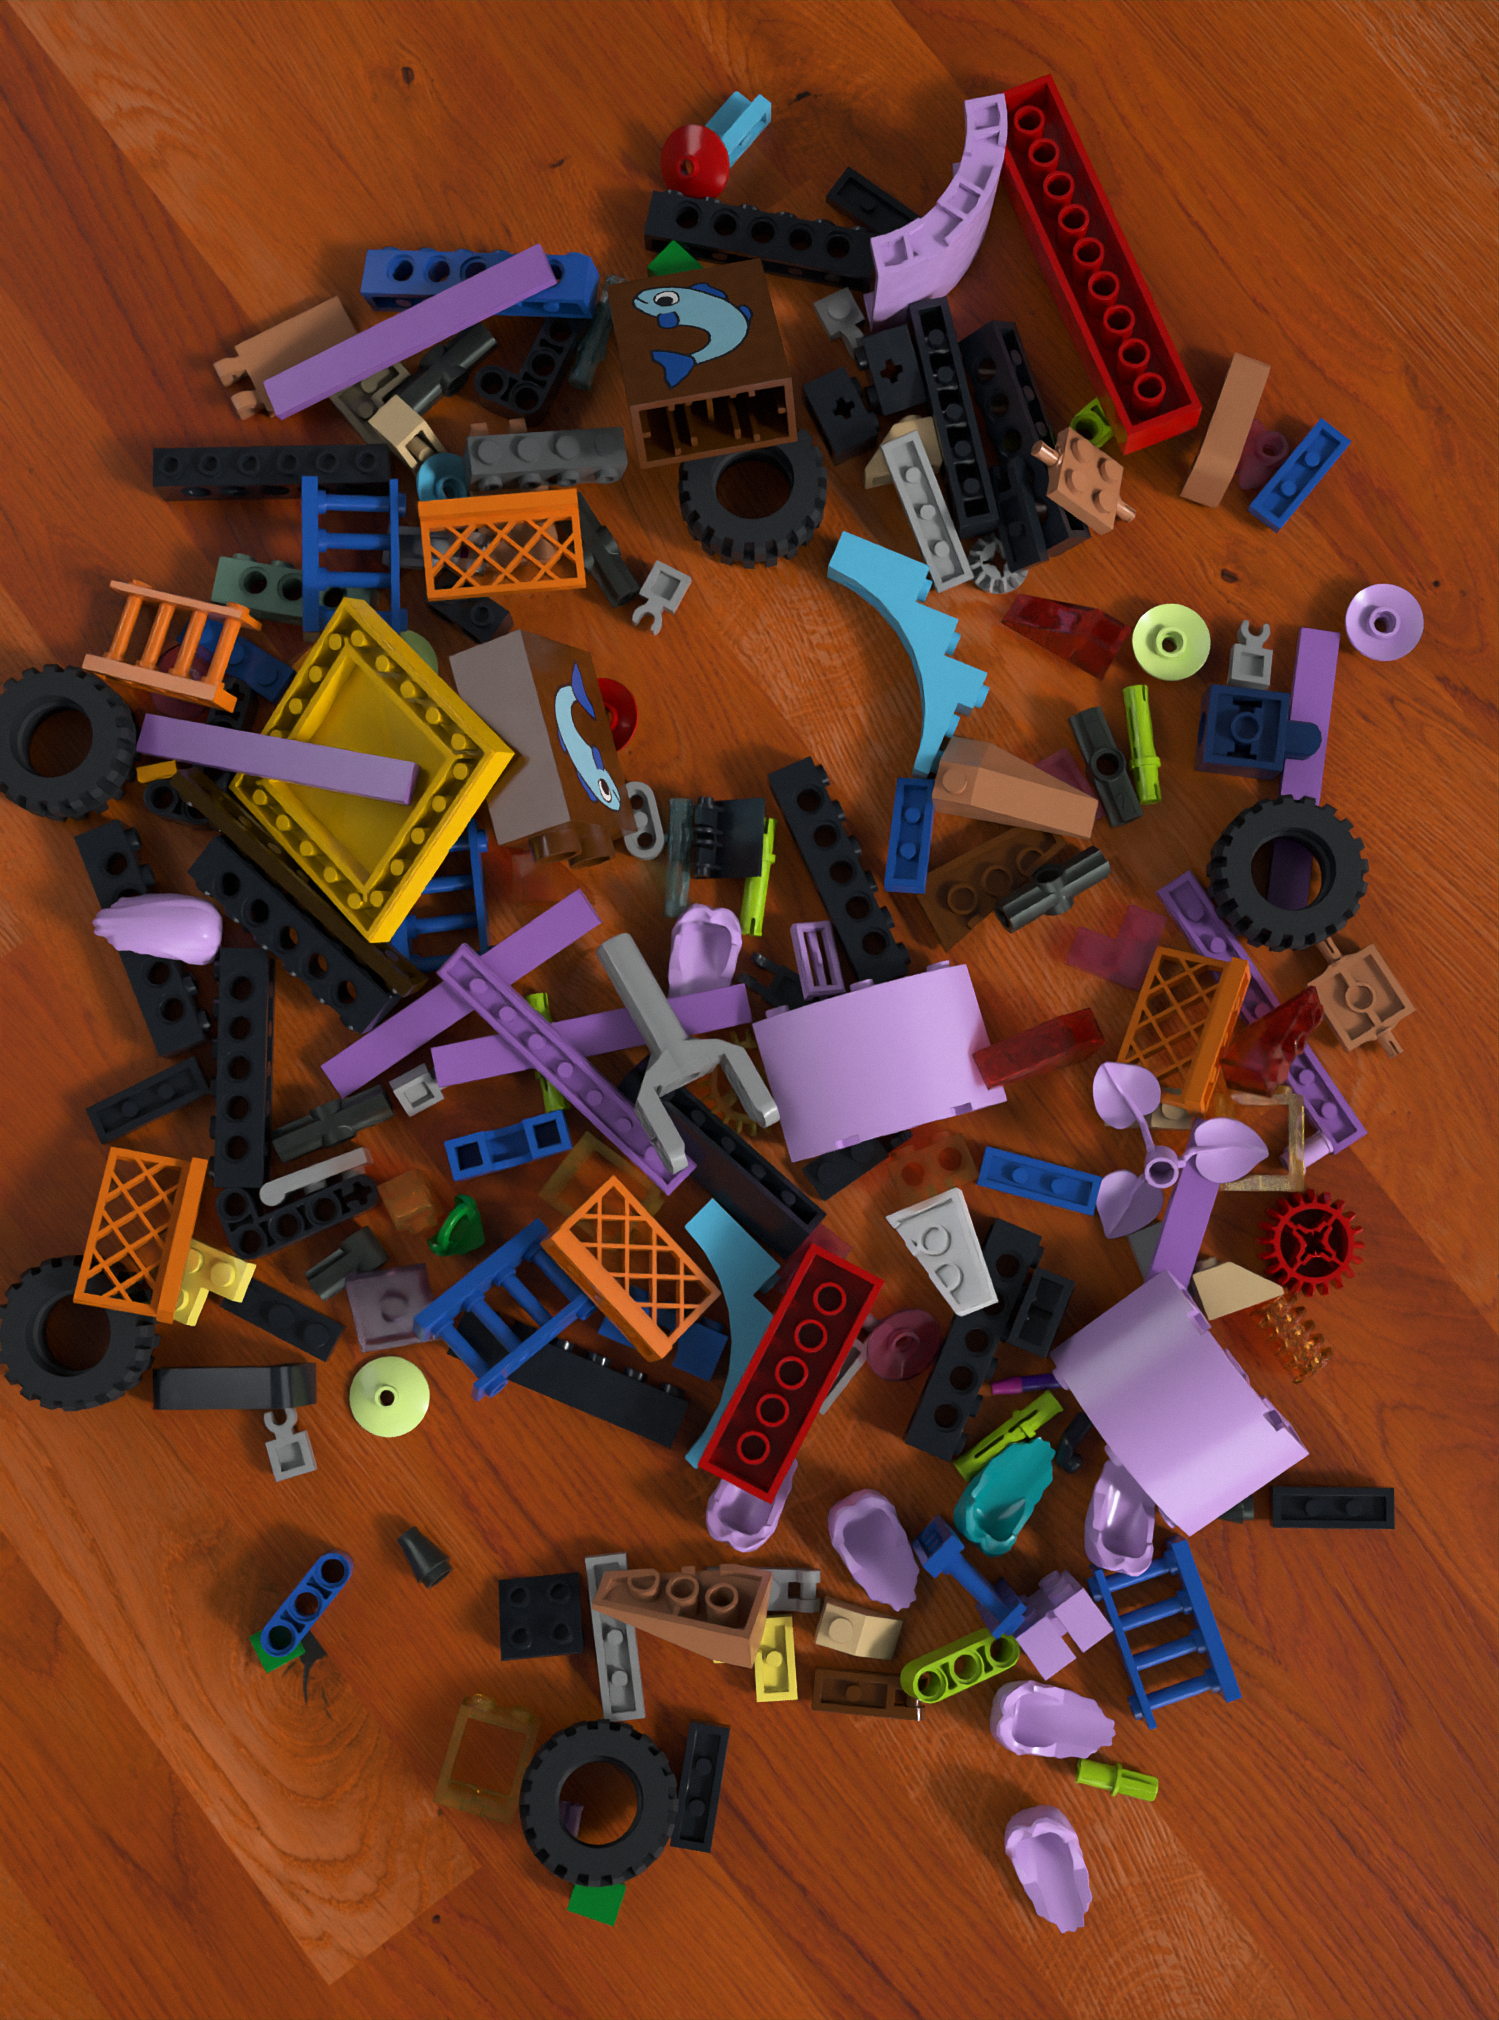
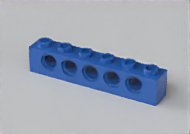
M384 247L382 250L367 249L360 293L373 311L403 312L516 254H511L504 250H494L491 253H475L468 249H457L455 252H438L431 248H420L418 251H403L395 247ZM569 252L566 255H549L545 253L555 279H560V281L494 314L593 319L600 275L590 256L578 252ZM411 275L410 278L403 281L407 276ZM448 276L444 281L440 282L442 278Z

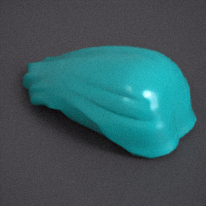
M1037 1437L1028 1443L1023 1441L1009 1444L1004 1451L993 1457L971 1480L959 1498L954 1509L953 1522L958 1532L988 1557L1001 1556L1011 1549L1016 1542L1018 1533L1032 1514L1034 1506L1040 1501L1044 1489L1052 1482L1053 1467L1051 1460L1055 1456L1056 1451L1050 1447V1442L1043 1441L1040 1437Z

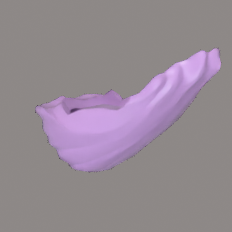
M174 893L122 897L118 902L112 904L110 908L100 910L92 922L95 926L94 933L105 937L108 943L112 944L118 951L130 950L139 954H150L160 958L182 960L188 964L207 965L213 963L216 958H220L221 941L224 932L223 916L218 906L204 898Z
M695 903L686 907L680 914L671 932V949L667 972L669 982L667 999L731 986L738 953L742 946V931L738 918L730 909Z
M796 1458L771 1505L720 1479L717 1488L708 1499L706 1509V1526L710 1536L717 1541L728 1543L735 1550L741 1552H751L763 1545L774 1533L785 1501L792 1489V1477L798 1466Z
M1111 1460L1106 1461L1088 1507L1084 1531L1085 1552L1088 1559L1097 1567L1130 1576H1139L1148 1569L1152 1562L1154 1550L1152 1544L1155 1522L1154 1507L1156 1503L1124 1465L1117 1467Z
M874 1489L854 1491L851 1495L837 1501L829 1509L827 1518L830 1539L834 1549L849 1569L854 1581L864 1588L870 1600L878 1601L881 1604L887 1603L897 1612L902 1608H908L910 1603L917 1599L914 1589L918 1582L917 1577L920 1569L914 1560L912 1546L897 1517L895 1506Z
M1019 1680L1008 1682L998 1688L992 1700L993 1706L989 1718L990 1733L997 1743L1016 1755L1029 1754L1060 1759L1066 1757L1085 1759L1091 1753L1097 1752V1749L1101 1746H1111L1112 1737L1116 1735L1113 1729L1115 1722L1103 1714V1710L1097 1705V1702L1092 1698L1083 1697L1072 1690L1042 1684L1034 1680Z
M1037 1805L1036 1807L1021 1810L1012 1816L1006 1825L1004 1836L1005 1854L1011 1859L1017 1876L1023 1884L1025 1893L1034 1904L1037 1915L1044 1917L1048 1922L1056 1924L1061 1933L1066 1931L1075 1932L1078 1927H1084V1914L1088 1911L1089 1904L1092 1901V1894L1089 1888V1873L1084 1862L1078 1836L1066 1816L1052 1805Z

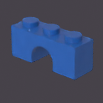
M561 1109L524 1119L522 1122L508 1127L486 1132L481 1131L444 1142L453 1179L458 1182L575 1150L565 1112Z
M629 1284V1295L635 1302L649 1303L648 1291ZM665 1300L664 1303H674V1302H671V1301H669V1300ZM642 1308L645 1311V1313L649 1316V1309ZM657 1309V1326H664L672 1331L676 1327V1309ZM605 1316L598 1333L636 1349ZM702 1316L700 1322L695 1321L677 1339L678 1352L672 1366L709 1382L729 1336L722 1332L724 1325L705 1316Z

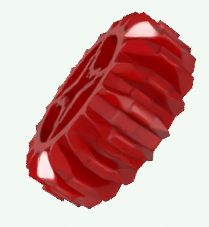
M1306 1189L1304 1198H1302L1298 1190H1294L1289 1195L1290 1203L1284 1197L1276 1198V1205L1280 1212L1271 1207L1266 1208L1264 1213L1271 1219V1222L1260 1221L1257 1223L1258 1229L1266 1231V1237L1254 1238L1255 1244L1266 1246V1251L1256 1254L1257 1260L1269 1259L1271 1262L1263 1269L1264 1274L1271 1275L1278 1271L1279 1273L1274 1283L1283 1286L1289 1281L1288 1293L1294 1295L1302 1287L1304 1297H1313L1316 1288L1320 1295H1329V1283L1335 1289H1342L1344 1284L1340 1274L1347 1278H1354L1355 1272L1348 1266L1349 1263L1361 1264L1363 1262L1360 1256L1353 1255L1354 1249L1365 1248V1242L1354 1241V1234L1363 1232L1362 1226L1349 1225V1222L1356 1217V1213L1348 1211L1341 1214L1345 1201L1337 1199L1330 1205L1331 1193L1327 1191L1322 1192L1317 1199L1315 1189ZM1306 1209L1322 1214L1321 1218L1318 1221H1313L1308 1228L1295 1224L1290 1220L1293 1215ZM1331 1225L1334 1226L1338 1236L1337 1254L1328 1242V1236L1333 1229ZM1282 1230L1291 1243V1250L1286 1257L1288 1259L1287 1262L1280 1248ZM1300 1234L1304 1236L1314 1235L1312 1243L1316 1246V1250L1305 1251L1307 1243ZM1312 1258L1329 1266L1322 1273L1309 1277L1296 1272L1300 1265H1306Z

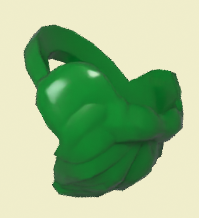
M457 1194L454 1197V1209L449 1213L448 1218L438 1233L427 1239V1244L435 1255L439 1257L454 1256L456 1254L465 1255L486 1242L480 1219L481 1214L477 1209L476 1200L471 1196Z

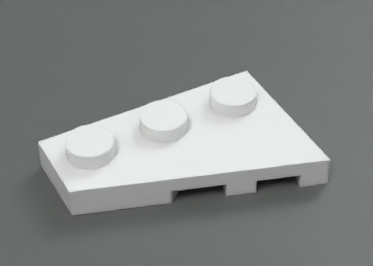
M955 1187L885 1217L906 1242L907 1248L923 1265L929 1274V1278L957 1315L964 1316L998 1302L962 1190Z

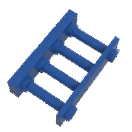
M301 476L303 642H317L319 630L325 629L336 611L327 610V606H319V591H327V587L390 589V611L376 612L399 636L400 632H407V608H400L399 517H405L406 494L398 493V479H390L388 496L326 494V490H318V476ZM326 510L389 512V535L326 533L325 528H318V514H326ZM326 549L388 550L389 573L327 571V567H319V552L326 553Z
M472 818L467 824L468 834L460 835L455 844L449 849V852L470 850L472 873L433 877L421 895L474 889L476 912L416 918V915H410L409 911L391 938V944L422 973L437 972L452 954L420 957V954H414L412 939L418 938V934L478 927L480 951L475 952L482 956L496 946L491 943L482 857L483 852H488V838L486 829H479V824L475 818Z
M539 1218L535 1219L413 1317V1332L423 1343L432 1335L435 1338L441 1337L478 1378L473 1383L471 1395L476 1402L486 1394L491 1398L499 1393L508 1383L506 1378L578 1317L583 1321L598 1309L592 1300L539 1244L548 1234V1228ZM527 1260L529 1263L533 1261L571 1302L554 1317L515 1276V1268L523 1261ZM495 1284L497 1287L503 1286L540 1326V1329L524 1342L512 1332L484 1301V1293ZM463 1310L466 1312L472 1311L510 1353L493 1368L482 1359L453 1327V1318Z
M938 1514L911 1542L922 1566L934 1578L941 1571L945 1575L950 1573L978 1601L975 1604V1608L990 1633L997 1640L1003 1633L1010 1636L1023 1623L1025 1617L1022 1613L1027 1609L1003 1577L992 1585L960 1553L964 1545L952 1527Z
M1180 1534L1164 1539L1168 1550L1162 1552L1163 1557L1152 1560L1148 1569L1139 1576H1130L1117 1572L1105 1577L1102 1568L1097 1567L1095 1564L1088 1565L1092 1577L1086 1579L1090 1594L1094 1602L1101 1601L1107 1621L1114 1629L1111 1632L1133 1695L1127 1696L1134 1719L1136 1721L1142 1719L1149 1730L1157 1728L1152 1710L1210 1690L1212 1694L1218 1692L1219 1696L1226 1703L1242 1698L1187 1539ZM1168 1572L1171 1576L1177 1575L1181 1590L1176 1591V1596L1118 1616L1111 1592ZM1182 1611L1184 1615H1191L1195 1629L1190 1630V1635L1132 1655L1124 1633L1125 1631ZM1197 1651L1198 1654L1204 1653L1209 1668L1203 1670V1675L1145 1694L1138 1671Z

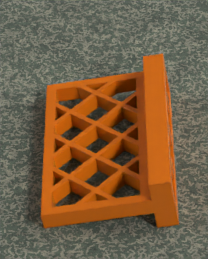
M577 488L418 501L428 602L586 588ZM572 520L573 533L563 545L546 532L555 521ZM545 522L541 527L536 524ZM526 524L536 532L523 548L507 536L515 525ZM496 526H505V527H504L502 530H499ZM486 527L496 537L482 551L467 538L476 528ZM461 529H466L462 534H460L457 531ZM448 531L457 540L443 555L431 546L430 532ZM541 537L557 549V552L545 566L528 553ZM501 541H504L518 553L505 569L489 557ZM573 542L575 555L568 550V548L572 545ZM462 544L479 556L466 572L449 560ZM432 555L439 559V561L434 565V567ZM562 555H565L576 564L577 578L560 579L550 569ZM523 558L540 570L531 582H520L510 574ZM484 561L500 573L492 585L481 586L471 578ZM444 565L461 577L452 588L435 590L434 577ZM545 575H546L549 579H551V580H543V581H541L542 578H543ZM505 579L511 582L508 584H502ZM467 582L472 587H463V585Z
M1161 946L1156 947L1116 1062L1129 1064L1140 1062L1144 1068L1152 1073L1145 1059L1166 1049L1174 1064L1153 1075L1159 1082L1179 1072L1185 1083L1180 1095L1164 1092L1161 1088L1160 1103L1187 1109L1188 1115L1204 1119L1251 980L1248 960L1232 957L1231 962ZM1164 959L1180 963L1185 972L1164 981L1159 970ZM1206 970L1222 973L1219 983L1205 990L1201 988L1195 976ZM1156 979H1157V981L1159 982V985H1157V986L1154 987L1155 982H1156ZM1190 980L1198 994L1177 1003L1169 989ZM1165 992L1172 1007L1152 1016L1147 1008L1149 1000ZM1214 995L1212 1003H1210L1208 998ZM1203 1001L1209 1011L1207 1018L1191 1026L1183 1011ZM1145 1014L1147 1020L1142 1022L1143 1016ZM1178 1014L1186 1029L1165 1038L1157 1024ZM1153 1027L1160 1042L1140 1052L1135 1043L1137 1034ZM1202 1030V1033H1201V1036H1200V1039H1199L1198 1036L1196 1035V1033H1198V1032H1200V1031ZM1191 1036L1197 1046L1195 1053L1179 1061L1170 1046ZM1132 1049H1133L1135 1055L1129 1057V1056H1130V1053H1131V1051H1132ZM1190 1066L1188 1074H1186L1184 1068Z
M110 1147L73 1303L156 1317L157 1322L173 1324L206 1179L208 1160L192 1157L191 1161ZM117 1159L134 1162L141 1171V1174L122 1184L114 1173ZM145 1165H150L153 1167L147 1170ZM164 1168L181 1171L178 1184L165 1192L162 1191L152 1175ZM147 1180L157 1196L138 1207L127 1190ZM111 1182H113L117 1188L109 1192ZM176 1194L174 1204L172 1205L168 1198ZM122 1195L133 1211L113 1222L105 1211V1206L107 1202ZM162 1202L171 1214L170 1221L154 1230L143 1213ZM138 1217L149 1234L129 1245L118 1228ZM103 1219L108 1226L100 1230ZM167 1231L165 1243H163L159 1236ZM112 1232L124 1249L104 1261L95 1248L96 1243ZM154 1240L162 1251V1256L160 1260L145 1268L134 1251ZM129 1255L140 1272L120 1284L109 1266ZM94 1257L98 1265L90 1269ZM158 1269L156 1281H154L150 1274ZM102 1270L115 1287L102 1296L84 1293L87 1280ZM145 1278L153 1290L151 1303L133 1302L125 1289ZM117 1294H120L122 1299H116L112 1297H114Z
M614 1174L592 1193L555 1231L551 1232L539 1243L649 1363L662 1359L673 1348L672 1345L722 1294ZM610 1189L621 1199V1215L602 1214V1197ZM594 1205V1214H585ZM629 1209L635 1216H629ZM578 1220H594V1243L580 1242L569 1229ZM602 1221L621 1222V1244L602 1243ZM629 1222H640L645 1225L649 1230V1245L629 1244ZM657 1240H658L663 1246H658V1245H657ZM587 1249H594V1256ZM602 1249L621 1250V1273L608 1272L602 1266ZM629 1250L649 1251V1274L629 1273ZM657 1252H669L676 1259V1275L657 1274ZM684 1269H685L690 1275H684ZM615 1279H621V1285ZM629 1279L649 1280V1303L635 1302L629 1295ZM657 1280L676 1281V1304L657 1303ZM684 1281L697 1282L707 1295L698 1304H684ZM642 1308L649 1309V1316L645 1313V1311ZM657 1309H676V1327L668 1335L657 1326ZM684 1310H692V1311L684 1318Z

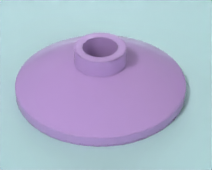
M1376 584L1363 589L1352 599L1345 614V630L1351 644L1362 655L1377 661H1392L1405 656L1418 644L1423 633L1424 618L1419 603L1408 591L1392 584ZM1380 620L1384 622L1386 631H1377L1374 626L1375 621Z

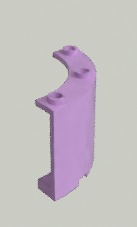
M1004 93L964 101L963 111L966 139L963 157L960 163L952 164L953 179L946 191L938 199L936 206L921 219L918 217L900 229L870 238V249L876 280L874 291L864 294L863 298L871 333L905 323L908 305L911 303L946 296L968 271L978 254L990 219L1007 141V109Z
M949 960L927 966V972L878 985H874L873 979L860 981L850 985L851 992L791 1011L788 1005L770 1009L765 1012L767 1019L752 1024L773 1099L779 1111L780 1123L792 1163L859 1144L883 1135H890L925 1123L965 1114L1007 1101L966 964L951 967Z
M1164 1269L1053 1349L1049 1354L1057 1367L1052 1371L1056 1380L1065 1390L1070 1389L1093 1425L1106 1441L1107 1445L1104 1446V1449L1111 1461L1117 1467L1121 1465L1126 1467L1144 1491L1159 1506L1158 1510L1162 1518L1172 1529L1178 1526L1187 1535L1191 1536L1309 1455V1452L1291 1423L1273 1406L1264 1394L1259 1397L1250 1386V1378L1229 1350L1227 1348L1223 1350L1210 1331H1208L1211 1328L1210 1324L1193 1301L1185 1286L1167 1269Z

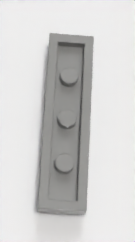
M911 431L879 445L924 563L930 566L928 573L931 581H933L936 593L943 592L973 579V573L918 431Z
M626 1551L586 1556L585 1563L604 1719L617 1722L645 1718L636 1629L629 1624L592 1609L593 1599L605 1571L628 1570Z

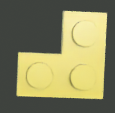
M192 1237L174 1320L185 1325L195 1326L209 1291L232 1301L242 1303L256 1264Z
M792 1614L766 1616L764 1634L754 1661L757 1702L798 1699ZM713 1660L714 1663H724V1662H720V1661H715V1660Z

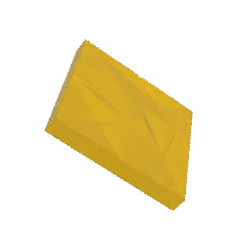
M344 597L261 734L414 762L421 766L411 806L242 773H236L228 788L369 943L389 942L447 856L449 849L455 844L515 753L365 600Z

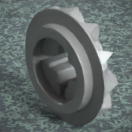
M993 531L991 534L979 538L969 552L968 563L974 576L972 580L979 588L993 594H1004L1018 588L1024 582L1029 569L1020 573H1010L1006 563L1001 577L996 565L987 564V562L993 560L996 549H998L1002 559H1006L1000 534Z

